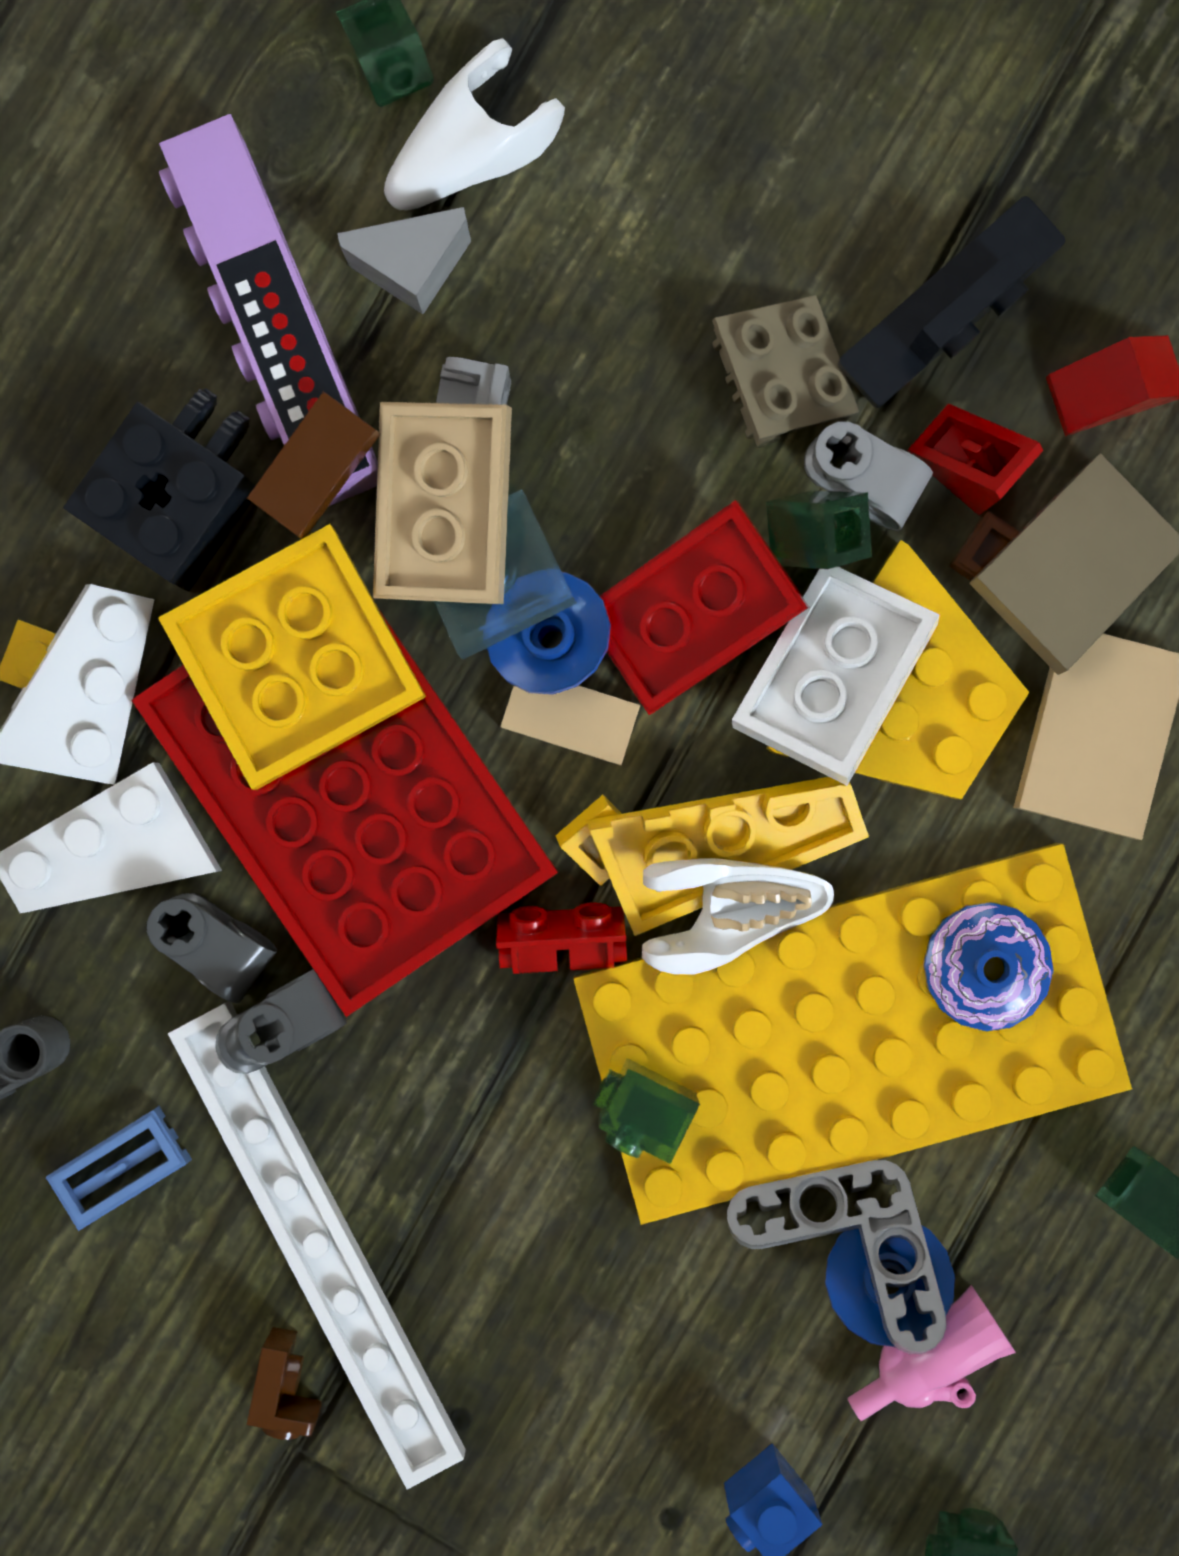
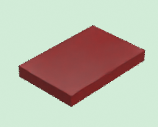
M737 500L730 503L600 595L611 624L607 654L648 715L655 713L810 608Z

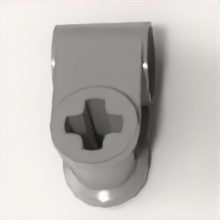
M848 421L836 422L826 427L807 447L804 456V469L813 483L852 505L859 513L871 521L896 531L901 530L933 474L931 468L916 456L889 445L862 429L859 425ZM836 444L845 449L842 456L845 464L839 469L830 464L833 456L830 449Z

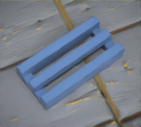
M160 1106L46 1176V1179L78 1231L192 1160L187 1150H181L176 1140L179 1137L173 1127L169 1129L163 1118L166 1116ZM149 1128L154 1139L73 1189L70 1187L66 1180L67 1178ZM162 1149L168 1160L85 1211L79 1201L80 1199Z

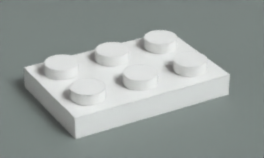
M824 560L803 596L810 608L788 622L732 718V725L734 729L847 786L935 631L940 614Z

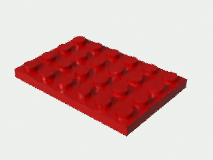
M380 609L381 615L426 697L257 790H251L184 665L131 700L346 1017L558 873L556 867Z

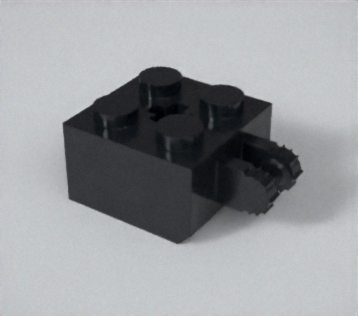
M207 388L199 389L198 392L194 393L189 403L185 405L172 425L137 401L63 507V509L161 577L187 592L193 587L250 505L251 501L247 497L255 487L245 475L226 463L247 433V429L250 427V418L240 411L232 412L222 422L205 448L194 441L217 405V395ZM162 490H166L172 496L169 504L164 508L155 503L158 494Z

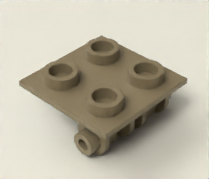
M816 295L720 316L712 320L717 338L712 342L715 351H719L725 370L729 374L725 378L727 386L736 385L738 391L732 395V399L735 404L743 403L744 407L740 410L747 426L745 434L747 439L754 438L757 448L779 441L781 439L780 434L859 413L847 377L838 367L840 358Z

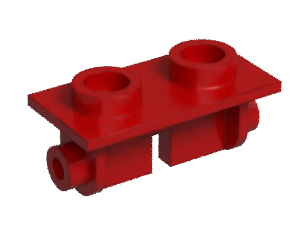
M591 902L581 904L575 909L546 911L544 908L537 906H524L513 910L511 913H498L496 945L497 949H499L500 969L512 968L513 974L558 971L557 950H569L570 970L615 968L614 962H627L624 910L622 906L609 907L603 903Z

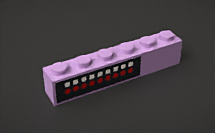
M231 114L160 142L159 145L169 166L159 171L161 180L174 207L178 208L183 205L186 207L193 225L183 229L185 238L198 265L202 266L209 263L217 284L207 287L209 296L222 323L226 324L233 321L241 342L233 345L232 350L246 381L250 382L257 379L266 401L256 404V408L270 439L275 440L281 437L285 445L323 391L359 417L247 145ZM372 447L330 505L377 486L378 461Z

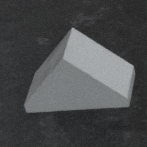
M464 207L337 233L340 247L350 268L421 314H424L471 243Z

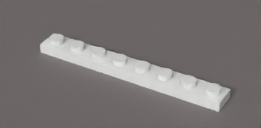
M228 1001L171 1031L168 1035L406 1489H409L464 1460L466 1449L265 1066L257 1071L241 1074L227 1069L218 1059L215 1043L219 1029L228 1020L237 1016L232 1003Z

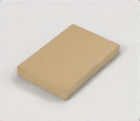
M380 402L373 598L504 604L512 408L510 406L496 404Z
M1102 634L1068 671L1057 675L1049 668L1013 808L1134 840H1142L1179 699V653Z

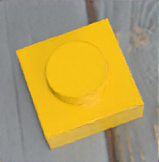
M18 620L0 665V681L21 689L23 687L26 688L45 657L46 649L56 633Z
M603 794L555 835L560 847L600 886L609 880L610 877L585 820L622 814Z

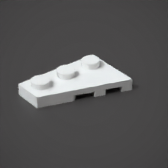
M93 584L85 585L46 649L45 657L26 688L23 687L11 707V713L0 729V764L115 785L132 707L131 700L134 697L154 599Z
M156 762L145 766L0 852V880L20 913L222 871L162 766Z

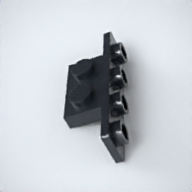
M1022 197L841 356L838 367L875 408H880L940 354L945 352L952 359L981 332L974 324L991 309L1000 317L1029 290L1023 281L1065 244V237L1029 197Z

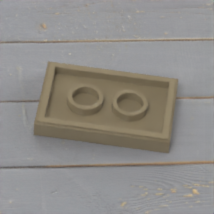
M1100 453L1090 460L969 584L1057 675L1068 671L1176 558L1179 554V534Z

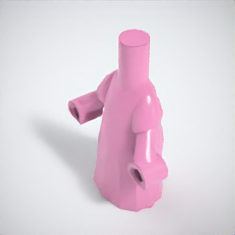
M972 1285L951 1305L946 1315L947 1327L943 1339L932 1350L923 1354H908L895 1347H883L879 1361L880 1377L847 1398L860 1421L865 1420L893 1401L911 1408H923L931 1405L933 1401L953 1402L957 1407L968 1408L975 1402L976 1394L965 1377L999 1358L1016 1353ZM962 1388L966 1389V1390H965L963 1393H961V1394H958V1393H957L959 1389H962Z

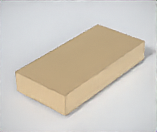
M579 685L554 695L528 693L513 686L501 728L621 766L640 705Z

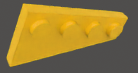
M831 777L585 820L634 936L703 908V886L657 892L643 885V869L651 864L675 860L719 858L792 870L869 837L851 783L849 782L846 786Z

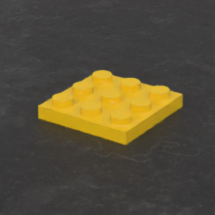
M331 524L158 617L251 790H257L426 697Z

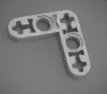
M887 1160L867 1161L750 1186L740 1190L731 1199L727 1209L728 1228L732 1237L740 1245L750 1249H764L859 1228L884 1330L889 1341L898 1350L905 1353L923 1354L932 1350L943 1339L947 1327L946 1314L912 1188L905 1172L897 1164ZM873 1175H881L885 1185H896L898 1192L891 1195L888 1208H880L876 1198H867L856 1201L854 1205L859 1215L847 1216V1195L839 1181L851 1180V1193L868 1189L872 1183ZM812 1187H821L828 1190L834 1196L837 1210L830 1220L813 1222L803 1215L799 1200L806 1190ZM778 1194H790L789 1212L797 1227L796 1229H784V1216L766 1221L765 1233L761 1235H754L750 1225H739L737 1217H742L746 1214L748 1202L758 1201L761 1211H770L781 1208ZM901 1238L912 1245L916 1255V1262L910 1272L893 1274L882 1266L879 1260V1248L885 1240ZM918 1279L923 1280L926 1291L915 1290L912 1296L918 1313L930 1314L933 1325L923 1330L924 1341H915L911 1331H899L897 1320L906 1315L903 1294L901 1293L890 1299L886 1286L905 1287L916 1282Z

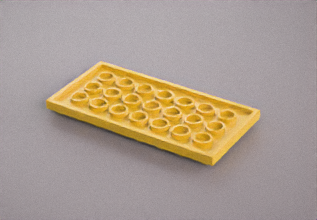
M1054 843L833 904L818 917L774 935L747 950L731 962L709 971L697 974H671L653 968L641 957L615 964V968L597 969L573 977L641 1225L729 1201L740 1190L750 1186L882 1159L1132 1090L1063 843ZM987 902L1016 908L1034 921L1050 945L1053 974L1048 994L1034 1014L1011 1028L982 1031L960 1025L941 1011L927 989L923 965L929 938L944 918L964 906ZM999 957L990 958L984 965V975L989 981L997 980L1004 972V963Z

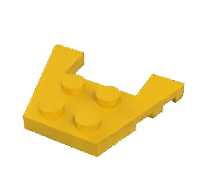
M900 540L895 544L872 583L940 614L939 622L856 769L855 774L953 799H962L1029 694V691L907 543ZM770 746L766 748L773 754L789 757Z

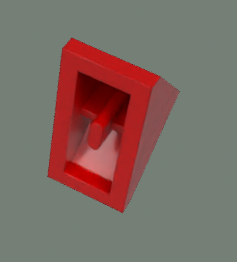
M1168 335L1128 337L1052 372L1046 377L1065 436L1179 400V366Z
M948 403L907 451L926 463L933 471L932 476L979 516L1007 493L1042 453L1043 448L1036 440Z

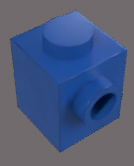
M773 1443L724 1482L730 1513L725 1520L735 1539L747 1552L757 1548L762 1556H785L823 1525L812 1491Z

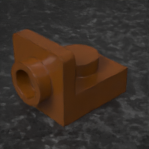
M273 1327L261 1349L247 1425L262 1428L266 1435L276 1439L291 1440L298 1438L300 1435L311 1436L319 1417L322 1402L295 1395L304 1356L293 1354L298 1331Z

